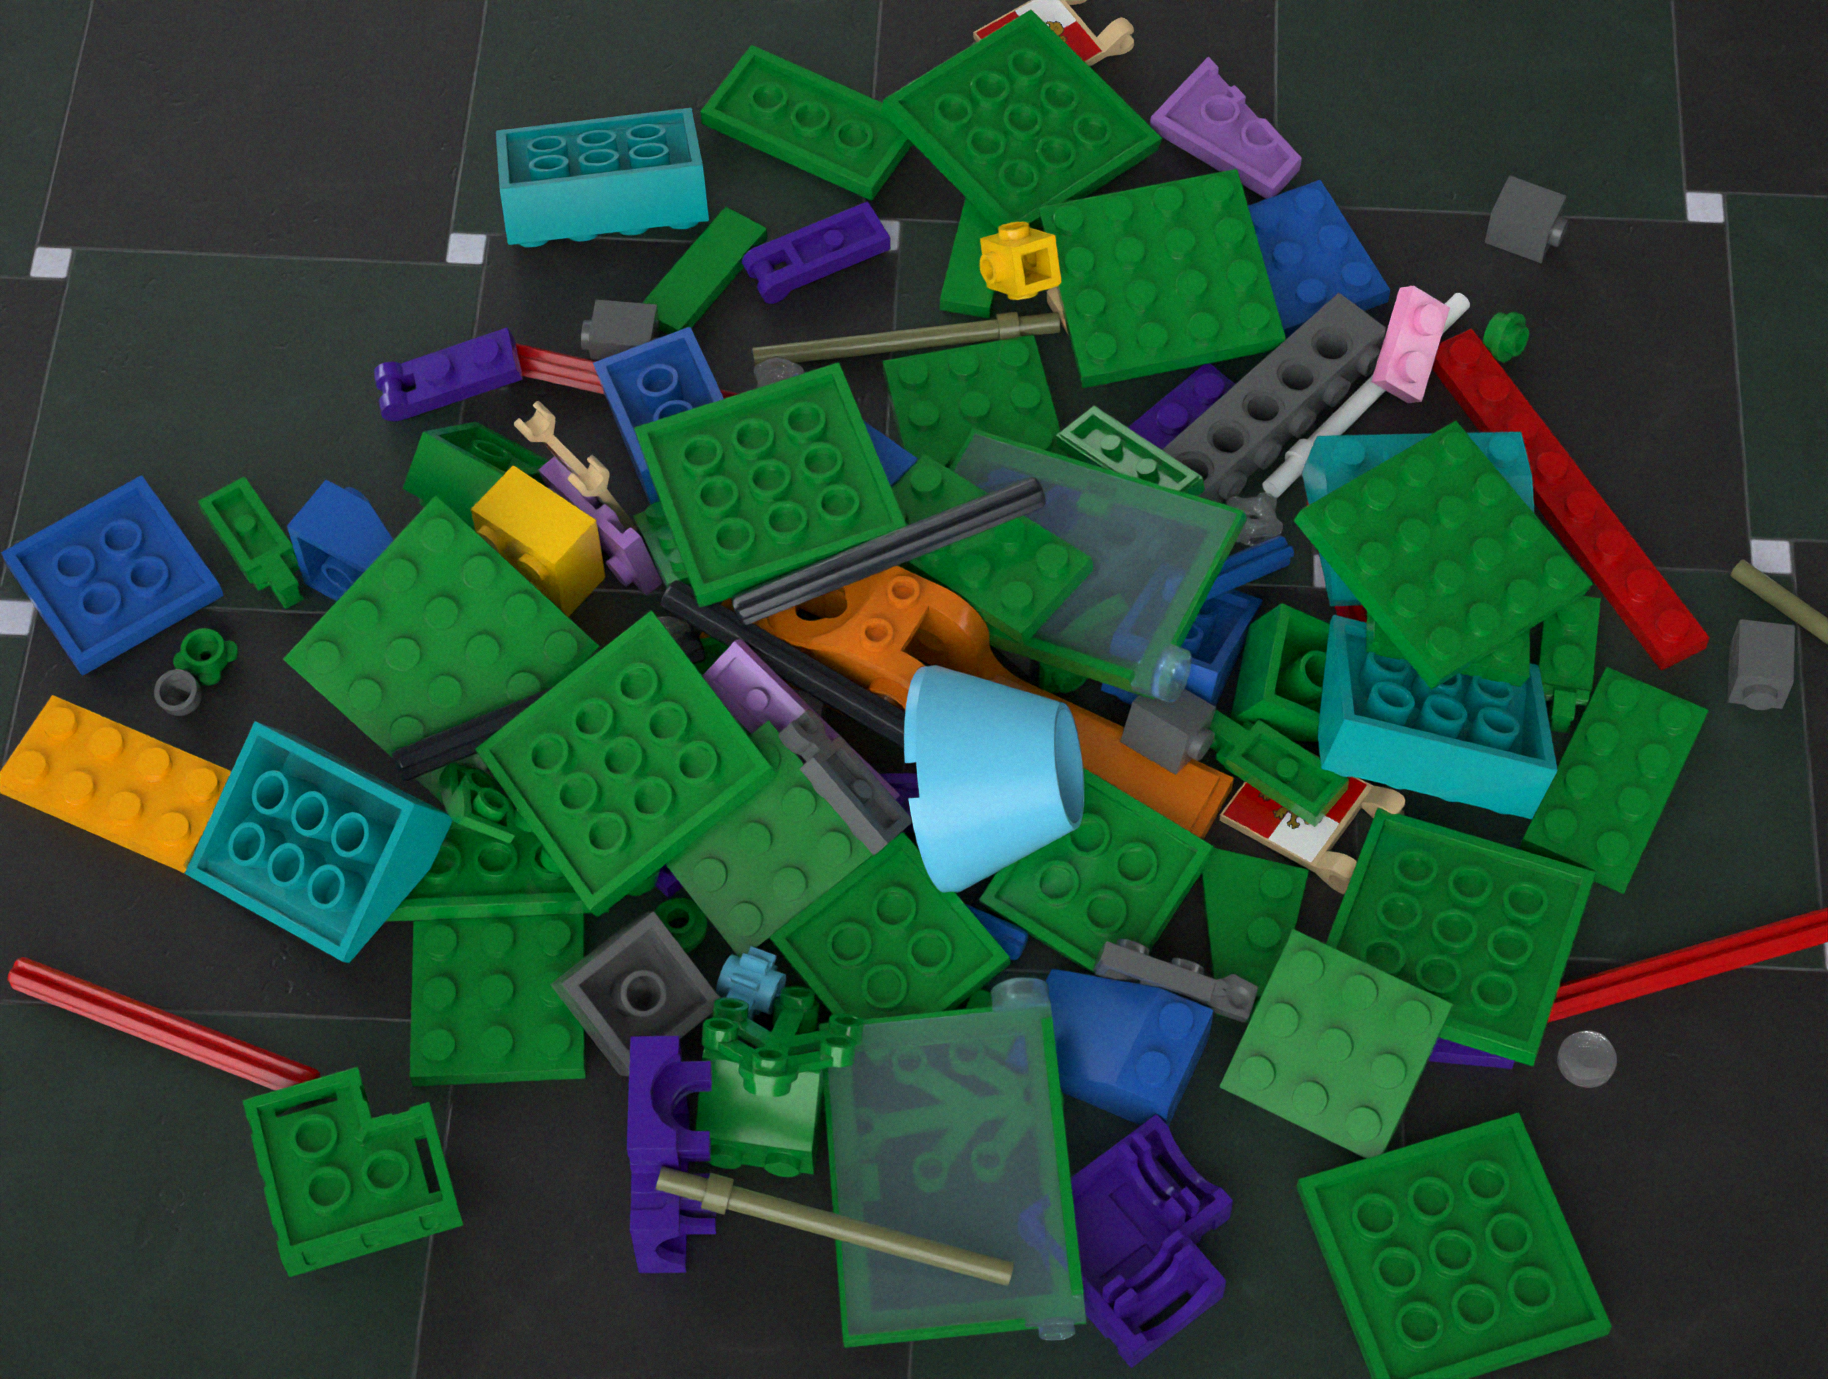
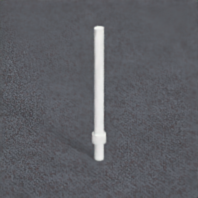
M1455 293L1445 303V305L1450 307L1443 333L1470 307L1468 299L1461 293ZM1373 375L1308 439H1299L1285 453L1286 461L1263 482V488L1267 494L1273 498H1278L1300 475L1303 476V468L1317 436L1342 435L1386 391L1371 382Z

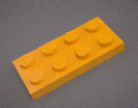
M52 695L0 771V793L185 873L231 771Z

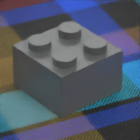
M654 911L637 915L550 984L620 1076H629L630 1036H679L680 1039L713 1013L714 1001L720 999Z

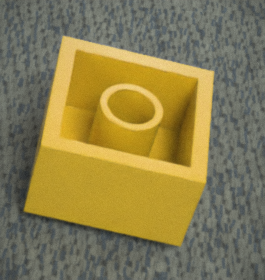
M512 466L471 508L476 533L567 617L605 579L597 521L515 466Z

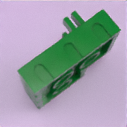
M358 1067L242 1100L246 1118L253 1132L251 1138L259 1171L266 1185L263 1188L272 1225L279 1239L277 1245L280 1258L289 1277L463 1226L437 1125L429 1102L409 1107V1111L392 1115V1113L373 1118L365 1085ZM325 1098H338V1100L277 1118L286 1110L305 1102ZM427 1138L441 1190L429 1194L416 1141Z

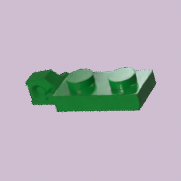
M242 477L198 500L201 512L250 584L253 583L258 591L270 586L285 610L304 600L298 588L299 583L292 574L300 569L293 545L246 477Z
M1582 596L1541 622L1537 665H1539L1545 700L1550 701L1548 717L1550 731L1569 734L1571 721L1574 720L1575 706H1587L1593 688L1601 598Z
M1215 710L1209 729L1215 733L1210 748L1217 752L1216 760L1225 769L1312 826L1316 827L1348 790L1349 779L1347 777L1321 769L1318 757L1264 722L1258 720L1254 724L1245 721L1241 726L1218 710Z

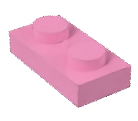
M1415 286L1401 287L1371 382L1406 403L1422 402L1450 307Z

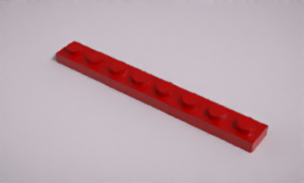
M1472 328L1439 343L1432 366L1433 371L1480 433H1522L1532 473L1534 504L1658 668L1662 671L1706 649L1710 637Z

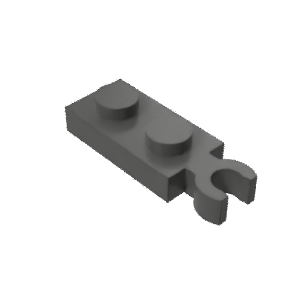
M810 709L806 710L799 718L792 721L778 734L782 743L790 751L801 755L805 759L806 763L799 769L812 783L815 791L826 799L849 826L852 834L862 841L873 855L878 853L912 823V818L839 735L833 741L829 739L825 734V727L822 721Z

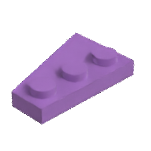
M1208 56L1151 116L1150 127L1161 137L1220 172L1237 169L1241 184L1264 198L1268 199L1276 196L1300 171L1302 158L1266 118H1258L1245 104V95L1235 85L1230 87L1218 74L1219 67Z
M555 457L538 469L548 489L597 521L601 549L610 557L606 564L625 587L633 582L647 596L662 584L641 536L631 527L626 530L620 523L616 513L606 504L600 507L594 496H583L568 481V476L572 472Z

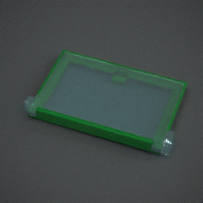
M972 429L950 470L987 493L994 492L1029 477H1036L1043 488L1046 504L1043 508L1024 516L1092 557L1094 569L1025 645L1020 644L984 620L989 630L990 646L1153 700L1157 698L1169 703L1175 702L1186 686L1191 669V653L1189 650L1181 648L1247 521L1245 511Z
M1015 978L1003 981L991 990V1007L863 1019L862 1043L856 1045L854 1064L848 1067H828L822 1069L833 1213L1014 1262L1009 1285L1004 1286L835 1239L844 1348L1038 1329L1039 1338L1055 1341L1072 1337L1075 1334V1325L1086 1324L1049 986L1045 981L1036 978ZM829 1023L819 1024V1031L828 1029Z

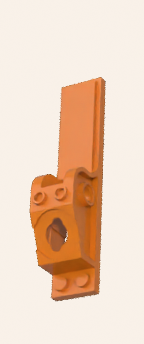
M894 566L753 622V624L904 712L906 710L911 680L917 669L926 667L917 659L930 665H938L1065 703L1069 707L1075 721L1083 767L1203 840L1233 788V777L1194 759H1191L1175 775L1121 743L1120 740L1125 727L1016 677L1004 668L993 655L989 643L988 627L979 613L969 603L952 591L899 566ZM732 598L723 600L721 605L735 612ZM801 608L822 619L814 621L803 620L797 616V611ZM703 632L699 636L700 639L710 637ZM782 679V680H783L784 682H786L792 689L801 690V689H799L798 687H796V686L792 685L791 683L787 682L786 680ZM826 704V707L840 713L839 711L835 710L834 708Z

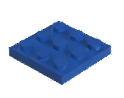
M1321 180L1248 206L1286 339L1338 293L1342 294L1363 311L1389 301L1390 289Z
M142 475L1 552L7 567L81 676L224 596L216 578Z

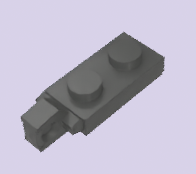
M1117 939L1116 944L1106 941L1098 953L1093 968L1095 975L1108 979L1159 987L1213 1009L1214 1013L1243 1023L1248 1019L1252 1010L1258 987L1235 974L1216 980L1204 976L1205 969L1196 963L1179 958H1172L1170 963L1148 956L1150 949L1146 946L1126 939Z

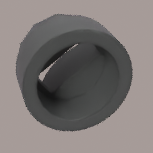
M175 669L164 673L158 679L154 688V696L157 703L167 713L175 716H186L194 713L200 705L202 690L199 682L190 673L181 669ZM172 688L189 696V698L182 702L168 695Z

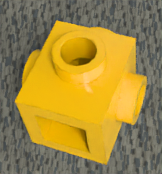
M1011 222L999 226V233L980 238L982 249L980 271L986 281L987 288L1005 293L1011 300L1032 298L1038 295L1039 291L1056 287L1061 283L1055 235L1029 228V223Z

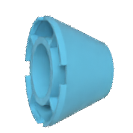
M938 665L917 669L908 691L904 724L905 763L916 762L920 796L918 798H908L912 823L923 863L934 885L943 893L961 892L1080 826L1084 810V771L1080 741L1073 715L1065 703Z

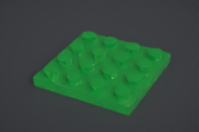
M1031 9L883 100L881 110L997 230L999 226L1011 222L1029 223V228H1039L1041 226L1039 207L1080 200L1087 197L1158 151L1162 137Z
M1237 169L1039 207L1042 231L1053 234L1056 237L1061 283L1056 287L1082 388L1274 351L1286 340Z
M839 362L634 427L639 447L699 607L732 598L736 593L907 526Z
M1457 421L1450 423L1301 509L1294 519L1297 526L1431 690L1582 597L1593 585Z
M434 496L283 660L392 758V753L397 749L556 686L579 668L599 645L437 496ZM478 753L454 762L468 769L485 771L488 768ZM446 766L415 778L443 805L439 777Z
M652 610L475 748L588 910L597 918L778 776Z
M1377 808L1326 944L1454 1004L1439 1038L1533 1067L1593 887L1596 872L1398 813L1391 814L1384 809Z
M1519 1112L1298 1179L1297 1191L1372 1379H1469L1606 1336L1612 1328Z

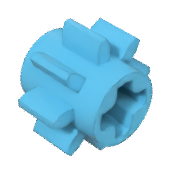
M751 946L748 954L743 953L742 957L733 954L728 957L717 982L716 994L725 998H737L749 1004L748 1019L753 1020L754 1016H759L761 1012L769 1015L773 1013L774 999L780 996L781 989L785 987L786 975L777 971L778 966L774 965L776 955Z

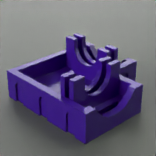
M630 1036L627 1153L631 1168L630 1234L639 1273H686L687 1235L716 1234L715 1218H709L716 1217V1212L701 1209L702 1202L655 1190L662 1166L689 1173V1162L711 1161L710 1131L690 1130V1103L688 1094L693 1092L712 1091L711 1061L683 1062L679 1036ZM696 1173L694 1175L709 1179L710 1173Z
M1157 1114L1071 1177L1085 1314L1106 1339L1109 1337L1117 1346L1119 1355L1130 1368L1134 1367L1221 1300L1226 1286L1225 1278L1199 1250L1196 1244L1201 1241V1236L1209 1230L1217 1229L1230 1219L1233 1200L1221 1187L1214 1186L1192 1167L1175 1143L1169 1127ZM1159 1157L1168 1164L1186 1185L1184 1189L1175 1182L1157 1161ZM1047 1195L1019 1216L1018 1235L1030 1249L1034 1248L1042 1257V1263L1049 1271L1048 1252L1069 1275L1063 1250L1045 1229L1044 1212L1051 1207ZM1186 1292L1192 1297L1182 1308L1158 1326L1148 1331L1140 1329Z

